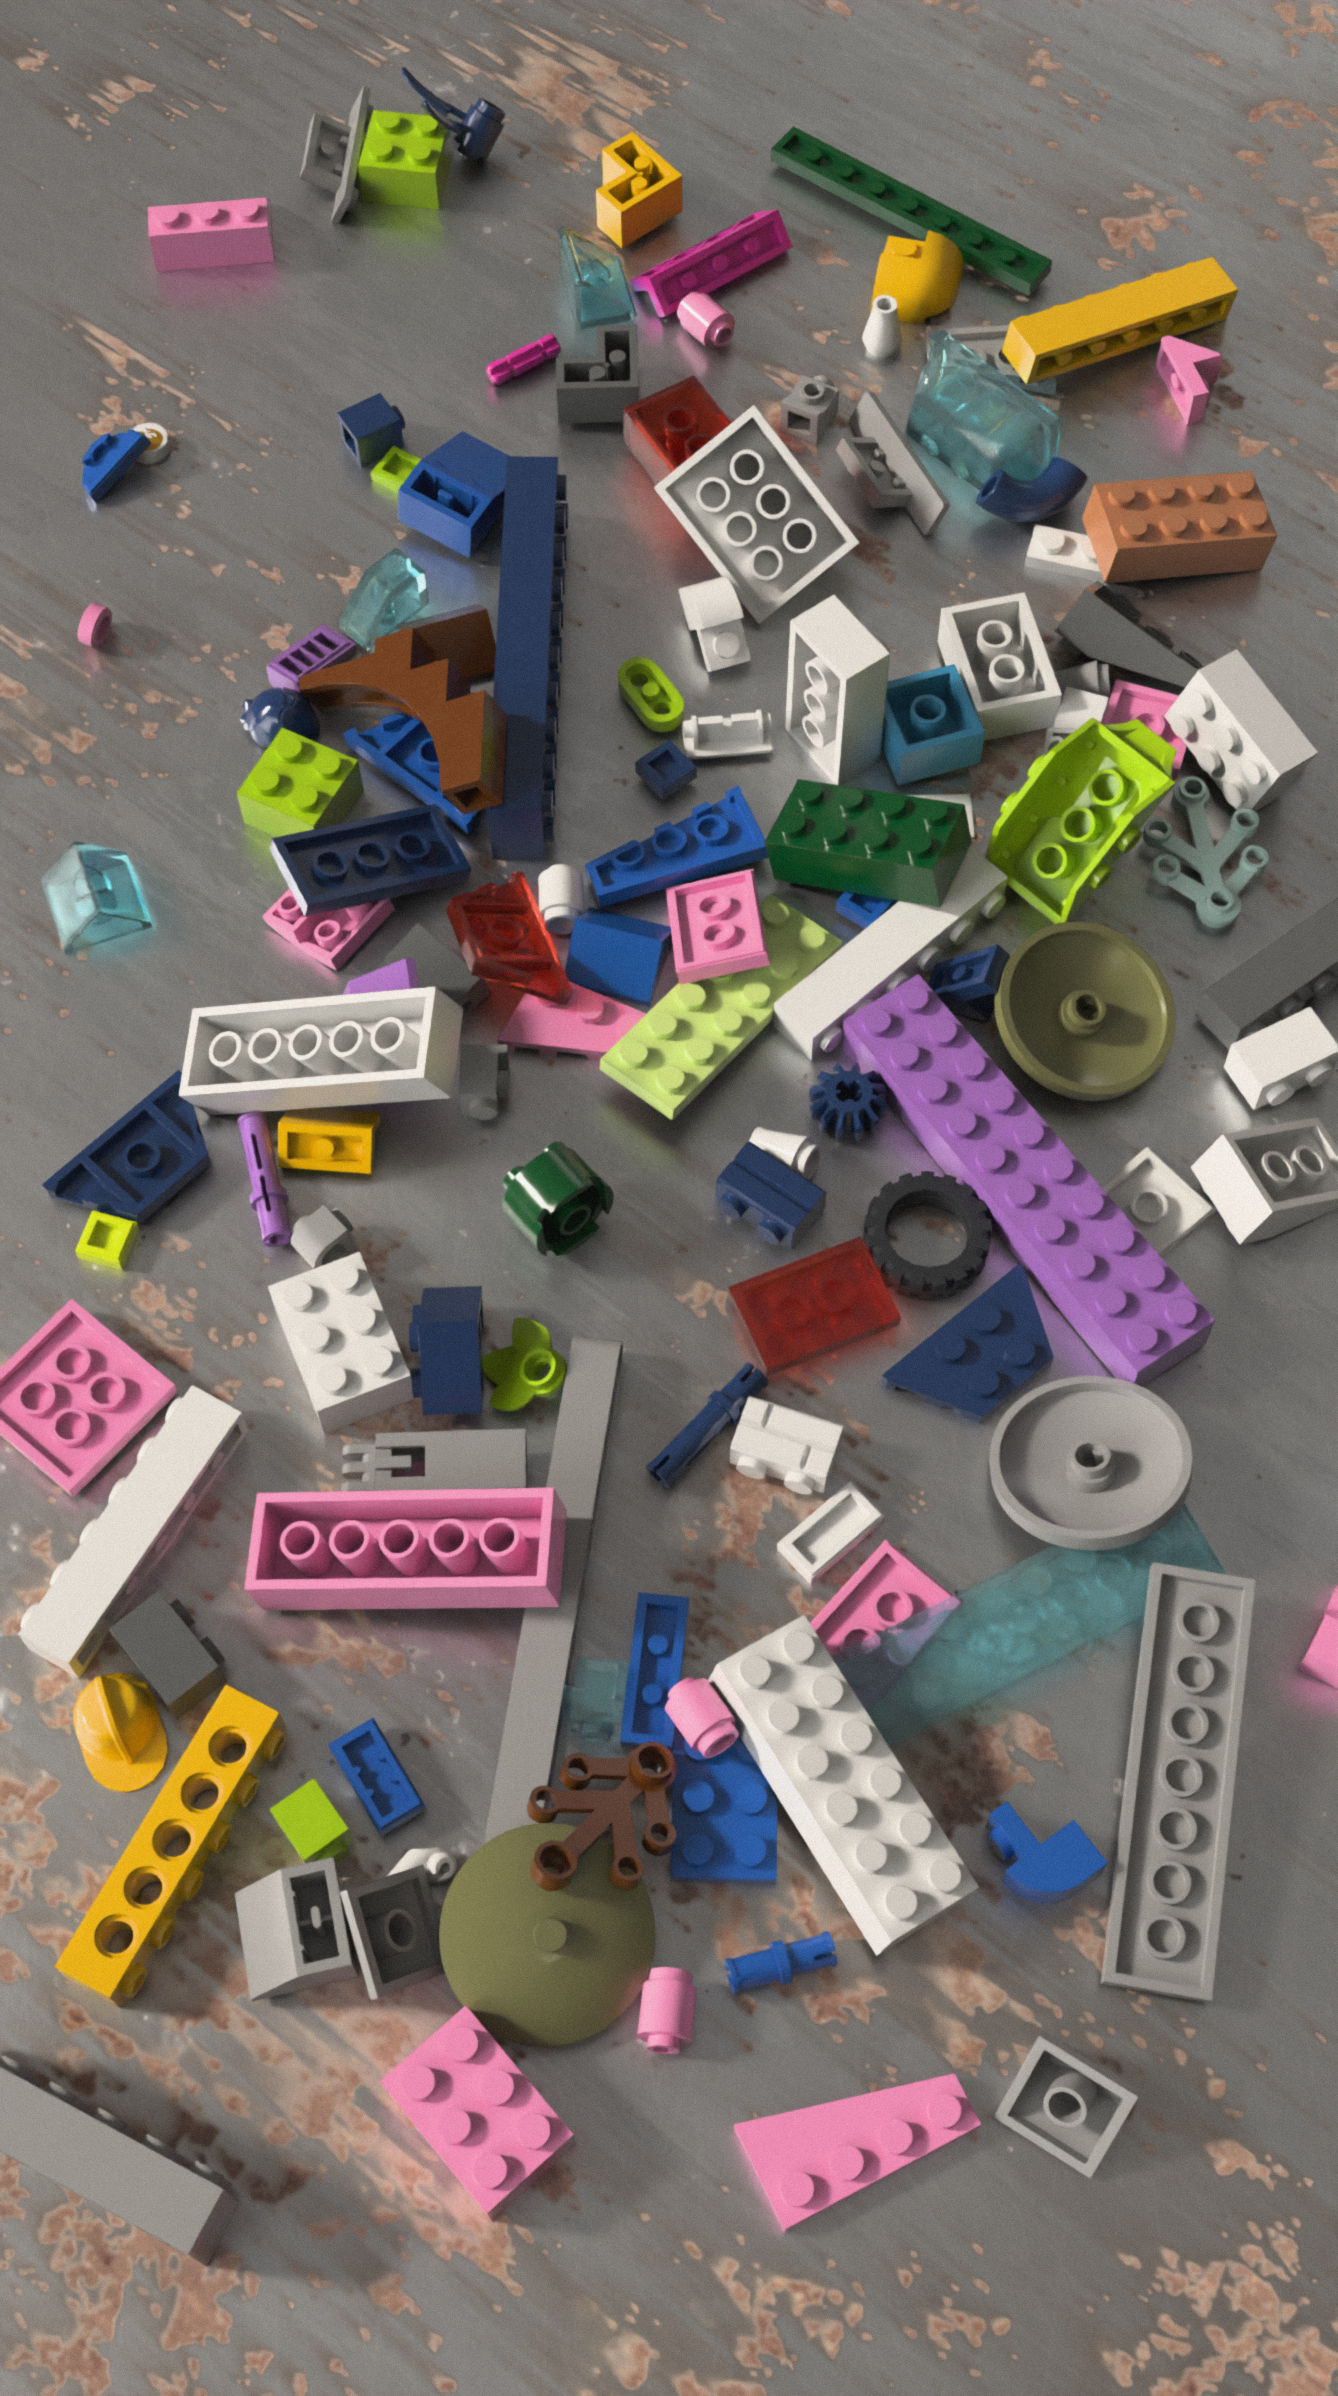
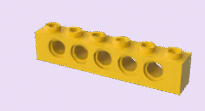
M228 1685L224 1686L56 1963L55 1968L65 1978L119 2008L126 1997L133 1998L137 1994L147 1976L148 1970L144 1967L155 1948L160 1950L166 1945L175 1929L176 1920L173 1917L183 1900L190 1901L198 1892L204 1879V1872L201 1870L212 1852L218 1854L223 1849L232 1831V1825L229 1824L239 1806L246 1807L254 1797L260 1783L257 1775L266 1760L273 1761L283 1748L287 1733L284 1732L286 1725L280 1712ZM232 1744H243L246 1746L245 1754L237 1762L225 1763L221 1761L222 1754L228 1746ZM207 1789L219 1791L218 1799L213 1806L204 1810L194 1808L195 1798L200 1792ZM186 1835L191 1838L189 1848L185 1853L177 1857L166 1855L167 1845L174 1837ZM151 1882L162 1884V1892L155 1902L148 1905L138 1903V1894L142 1887ZM121 1930H132L133 1940L131 1945L121 1953H110L109 1943L114 1934Z

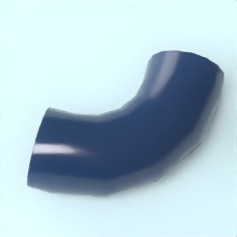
M1053 457L1042 474L1032 480H1018L1004 470L999 469L986 480L976 498V504L985 511L1011 523L1039 522L1064 510L1082 490L1088 477L1080 468L1059 457Z

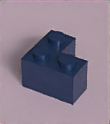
M482 1286L424 1288L421 1305H413V1322L409 1323L410 1352H419L420 1368L412 1369L413 1398H422L423 1415L482 1413L485 1395L482 1357L484 1338Z

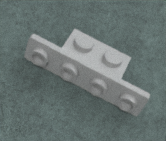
M365 86L362 87L351 109L348 126L317 112L314 113L309 125L300 179L336 193L331 220L337 223L341 221L345 211H353L359 195V189L354 188V184H357L360 178L359 156L362 154L367 135L364 132V128H367L374 108L368 104L371 89Z
M865 392L849 419V424L858 437H842L836 451L845 463L848 472L853 475L865 493L866 499L874 508L906 507L924 535H932L948 511L950 503L875 393Z

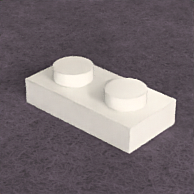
M1035 524L1026 555L1025 566L1104 583L1088 535Z

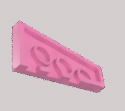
M955 2073L734 2124V2130L785 2232L975 2131L982 2124Z

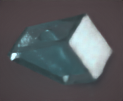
M395 547L364 571L338 621L339 628L366 651L370 650L375 646V639L389 635L397 629L398 624L405 623L429 604L425 570Z

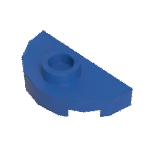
M128 430V433H119L113 436L107 433L90 446L82 460L84 464L82 486L96 503L150 446L151 442L145 435L135 430Z

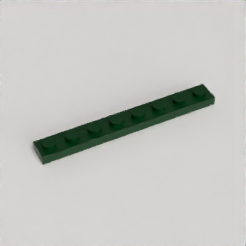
M794 126L771 148V161L923 241L926 240L928 230L944 235L956 244L962 253L963 262L1028 296L1051 272V259Z

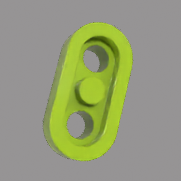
M644 657L631 658L620 666L618 670L619 691L641 721L649 729L657 732H668L677 728L684 718V700L654 661ZM638 683L644 684V685L641 686V687L634 686L635 684H638Z

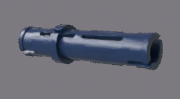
M745 1363L742 1366L743 1368L720 1391H713L707 1397L708 1404L652 1462L646 1465L647 1471L658 1483L663 1480L661 1485L669 1489L672 1483L729 1424L736 1425L740 1421L741 1412L744 1410L748 1397L755 1398L769 1385L768 1379L758 1368L752 1372L754 1366L751 1363Z

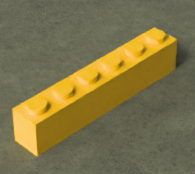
M1213 256L1197 262H1189L1184 266L1166 272H1158L1150 277L1131 283H1123L1116 288L1097 294H1089L1084 298L1062 305L1058 304L1041 312L1020 316L1010 322L1002 352L1026 385L1159 342L1165 336L1170 335L1174 337L1226 320L1238 289Z

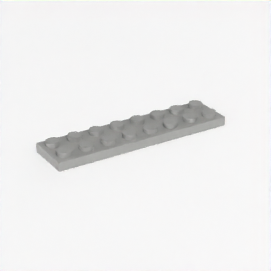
M1153 1562L1150 1566L1101 1984L1205 2003L1212 2001L1256 1579Z

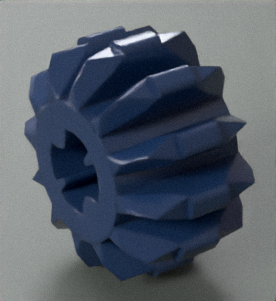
M837 1062L833 1067V1075L821 1071L817 1077V1085H813L809 1091V1101L812 1104L810 1105L809 1115L812 1121H819V1130L822 1135L834 1130L836 1131L838 1143L845 1138V1134H851L859 1143L863 1138V1131L875 1134L879 1129V1120L886 1117L888 1105L884 1101L887 1095L885 1084H876L877 1075L874 1070L862 1075L860 1074V1066L857 1062L851 1067V1071H845Z

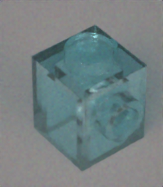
M577 1657L574 1684H564L561 1708L562 1715H570L571 1732L580 1733V1738L592 1742H608L611 1740V1736L621 1737L629 1662Z

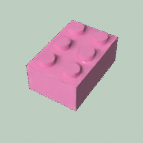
M464 2006L380 2081L387 2093L491 2221L576 2145L573 2133L467 2006Z

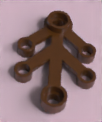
M646 1742L634 1748L627 1758H589L579 1753L571 1754L565 1758L560 1771L562 1784L570 1790H555L550 1786H539L531 1792L527 1804V1813L535 1822L550 1823L555 1820L558 1813H591L563 1842L551 1840L544 1842L537 1848L531 1864V1875L540 1888L546 1891H557L567 1887L573 1879L578 1859L611 1826L615 1858L609 1871L610 1881L621 1890L635 1889L641 1881L645 1867L642 1859L637 1855L631 1805L642 1794L648 1818V1824L641 1839L643 1848L653 1856H664L671 1851L677 1833L675 1827L669 1821L665 1790L672 1786L677 1774V1766L673 1754L666 1746L657 1742ZM578 1768L581 1771H583L585 1775L576 1776L572 1774L569 1769ZM643 1768L652 1769L653 1771L656 1772V1774H655V1773H650V1772L646 1771V1770L643 1769ZM591 1779L624 1780L615 1790H583L590 1784ZM536 1801H547L551 1804L552 1808H541ZM651 1834H662L667 1841H657ZM619 1867H628L633 1870L635 1875L627 1876L619 1870ZM544 1868H555L560 1874H552Z

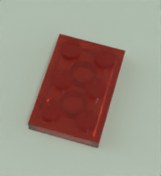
M861 1236L728 1287V1296L766 1377L900 1325L901 1316Z

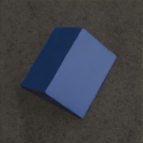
M589 907L574 921L563 979L600 995L650 1007L673 943L671 927Z

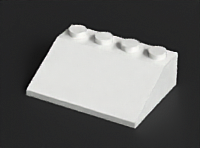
M755 405L653 487L720 575L730 581L738 598L758 624L859 544V541Z

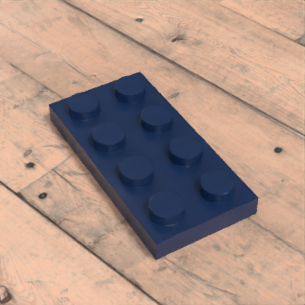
M435 804L272 838L270 852L305 917L468 881L472 870Z

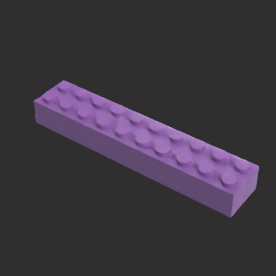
M919 974L844 1019L842 1049L854 1063H858L863 1074L875 1071L877 1075L876 1084H885L887 1090L885 1101L947 1175L957 1178L956 1183L964 1186L965 1183L975 1191L974 1197L978 1201L983 1200L988 1209L986 1217L991 1219L992 1230L1115 1378L1143 1387L1207 1343L1215 1322L1214 1318Z

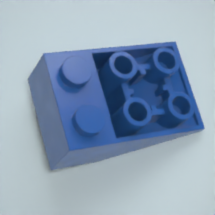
M463 431L420 460L398 489V521L470 558L504 512L507 456L509 455Z

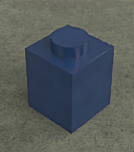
M381 393L337 413L342 442L361 468L383 458L393 445L400 449L404 448L402 429H405L404 418L398 407L395 405L390 406Z

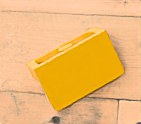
M320 1108L286 1110L278 1122V1167L371 1174L374 1169L375 1131L380 1124V1113Z

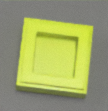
M92 1210L75 1253L79 1259L123 1270L140 1230L139 1226L135 1221Z

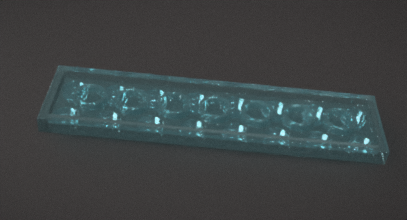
M1183 1503L1179 1511L1166 1525L1138 1542L1106 1550H1077L1053 1545L831 1657L888 1746L892 1747L1144 1618L1149 1571L1153 1562L1221 1574L1226 1572L1185 1503Z

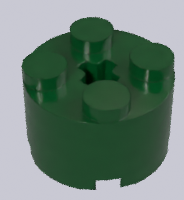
M561 1141L551 1143L542 1154L530 1161L525 1167L518 1166L512 1169L505 1176L502 1184L507 1190L503 1199V1212L505 1216L545 1256H547L546 1251H552L556 1256L568 1254L588 1241L600 1228L594 1221L602 1210L607 1215L609 1214L614 1200V1194L610 1186L575 1150L567 1147Z

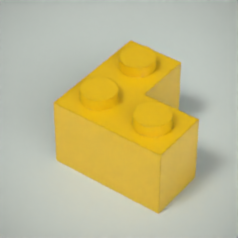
M631 132L602 149L603 186L596 190L597 226L621 248H624L682 212V175L635 133Z

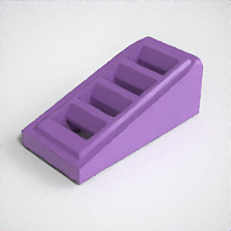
M322 624L279 654L266 666L269 683L273 687H286L301 693L299 691L300 676L344 663L357 650V645L327 625ZM327 640L337 646V648L332 650L324 645L323 642ZM315 650H318L326 656L320 658L313 652ZM307 659L308 661L312 662L313 665L309 666L305 664L304 661ZM298 669L302 673L298 675L295 673V671Z

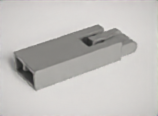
M526 1429L375 1433V1443L348 1444L343 1446V1459L350 1461L362 1460V1463H346L342 1465V1477L346 1479H362V1481L345 1482L342 1484V1491L527 1488ZM413 1462H425V1476L392 1477V1469H405L406 1473H412Z

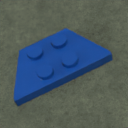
M395 713L381 718V725L360 733H357L354 727L343 733L345 745L425 804H435L444 818L466 834L473 830L479 811L463 815L440 791L439 760L432 736L424 723L404 713Z

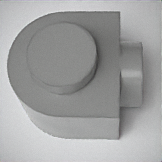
M323 1205L314 1213L305 1214L295 1223L292 1230L291 1245L315 1269L347 1257L356 1250L349 1234L354 1228L337 1207L330 1211Z

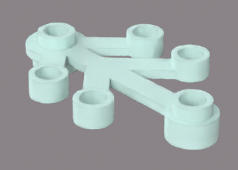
M1190 776L1176 784L1171 802L1177 813L1187 817L1194 847L1171 833V824L1166 819L1160 817L1151 818L1146 822L1143 840L1148 846L1160 848L1168 853L1160 855L1155 859L1151 871L1153 880L1160 885H1168L1193 900L1199 919L1206 926L1223 928L1238 918L1241 910L1239 894L1254 876H1259L1265 871L1269 855L1261 846L1251 845L1246 847L1242 852L1239 868L1223 884L1220 869L1245 839L1255 835L1259 824V816L1255 811L1248 808L1237 810L1233 814L1230 829L1214 847L1205 812L1210 795L1209 788L1202 779ZM1246 821L1249 824H1251V826L1244 827L1240 825L1238 822ZM1159 830L1164 835L1157 836L1152 834L1151 831ZM1256 858L1260 861V863L1253 864L1249 862L1247 859ZM1179 860L1201 874L1203 885L1179 872ZM1168 867L1173 872L1164 873L1159 868ZM1213 902H1219L1225 906H1217Z

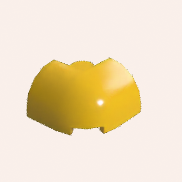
M928 230L925 242L888 235L884 252H881L878 263L871 311L874 299L881 295H889L896 299L899 322L925 324V318L940 314L944 310L951 311L957 299L964 271L963 256L956 244L944 235Z

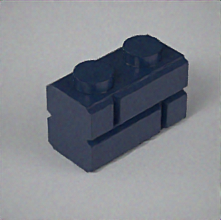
M749 1141L737 1153L733 1162H730L718 1176L715 1199L718 1200L720 1209L729 1217L736 1220L743 1217L754 1224L758 1234L768 1243L777 1246L781 1242L792 1250L803 1239L808 1229H811L823 1214L827 1192Z

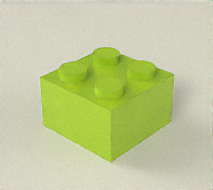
M373 110L358 165L363 202L439 209L453 157L451 131L429 115Z
M281 728L236 793L244 823L279 837L343 823L364 792L358 760Z

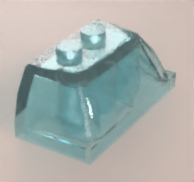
M940 329L930 337L928 361L919 377L910 405L905 431L907 435L920 444L929 455L938 458L951 468L956 476L966 480L979 491L986 480L999 469L1004 470L1018 480H1032L1039 477L1047 468L1051 459L1057 457L1063 420L943 329Z

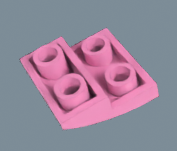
M289 888L262 917L269 926L292 944L337 971L395 909L390 898L305 917Z

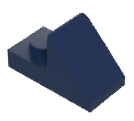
M997 944L936 963L928 986L951 1012L979 1020H989L995 1008V992H997L1001 975L1010 954Z

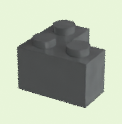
M637 325L596 326V357L556 358L558 423L640 421Z

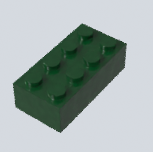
M798 779L764 843L774 880L941 907L972 841L965 804Z

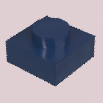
M670 739L635 762V772L662 800L697 778V767Z

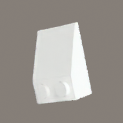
M1318 1117L1222 1134L1191 1166L1204 1192L1212 1200L1224 1219L1228 1230L1234 1235L1239 1245L1272 1238L1338 1209V1147Z

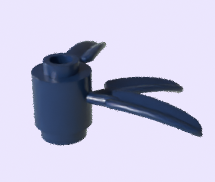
M402 67V75L405 80L426 100L421 104L423 110L442 126L456 133L454 140L459 143L457 150L476 162L479 157L488 159L505 126L502 121L506 113L481 97L478 98L475 105L471 104L467 113L438 98L425 88L405 67ZM447 114L455 115L463 120L462 123L446 118L449 117Z

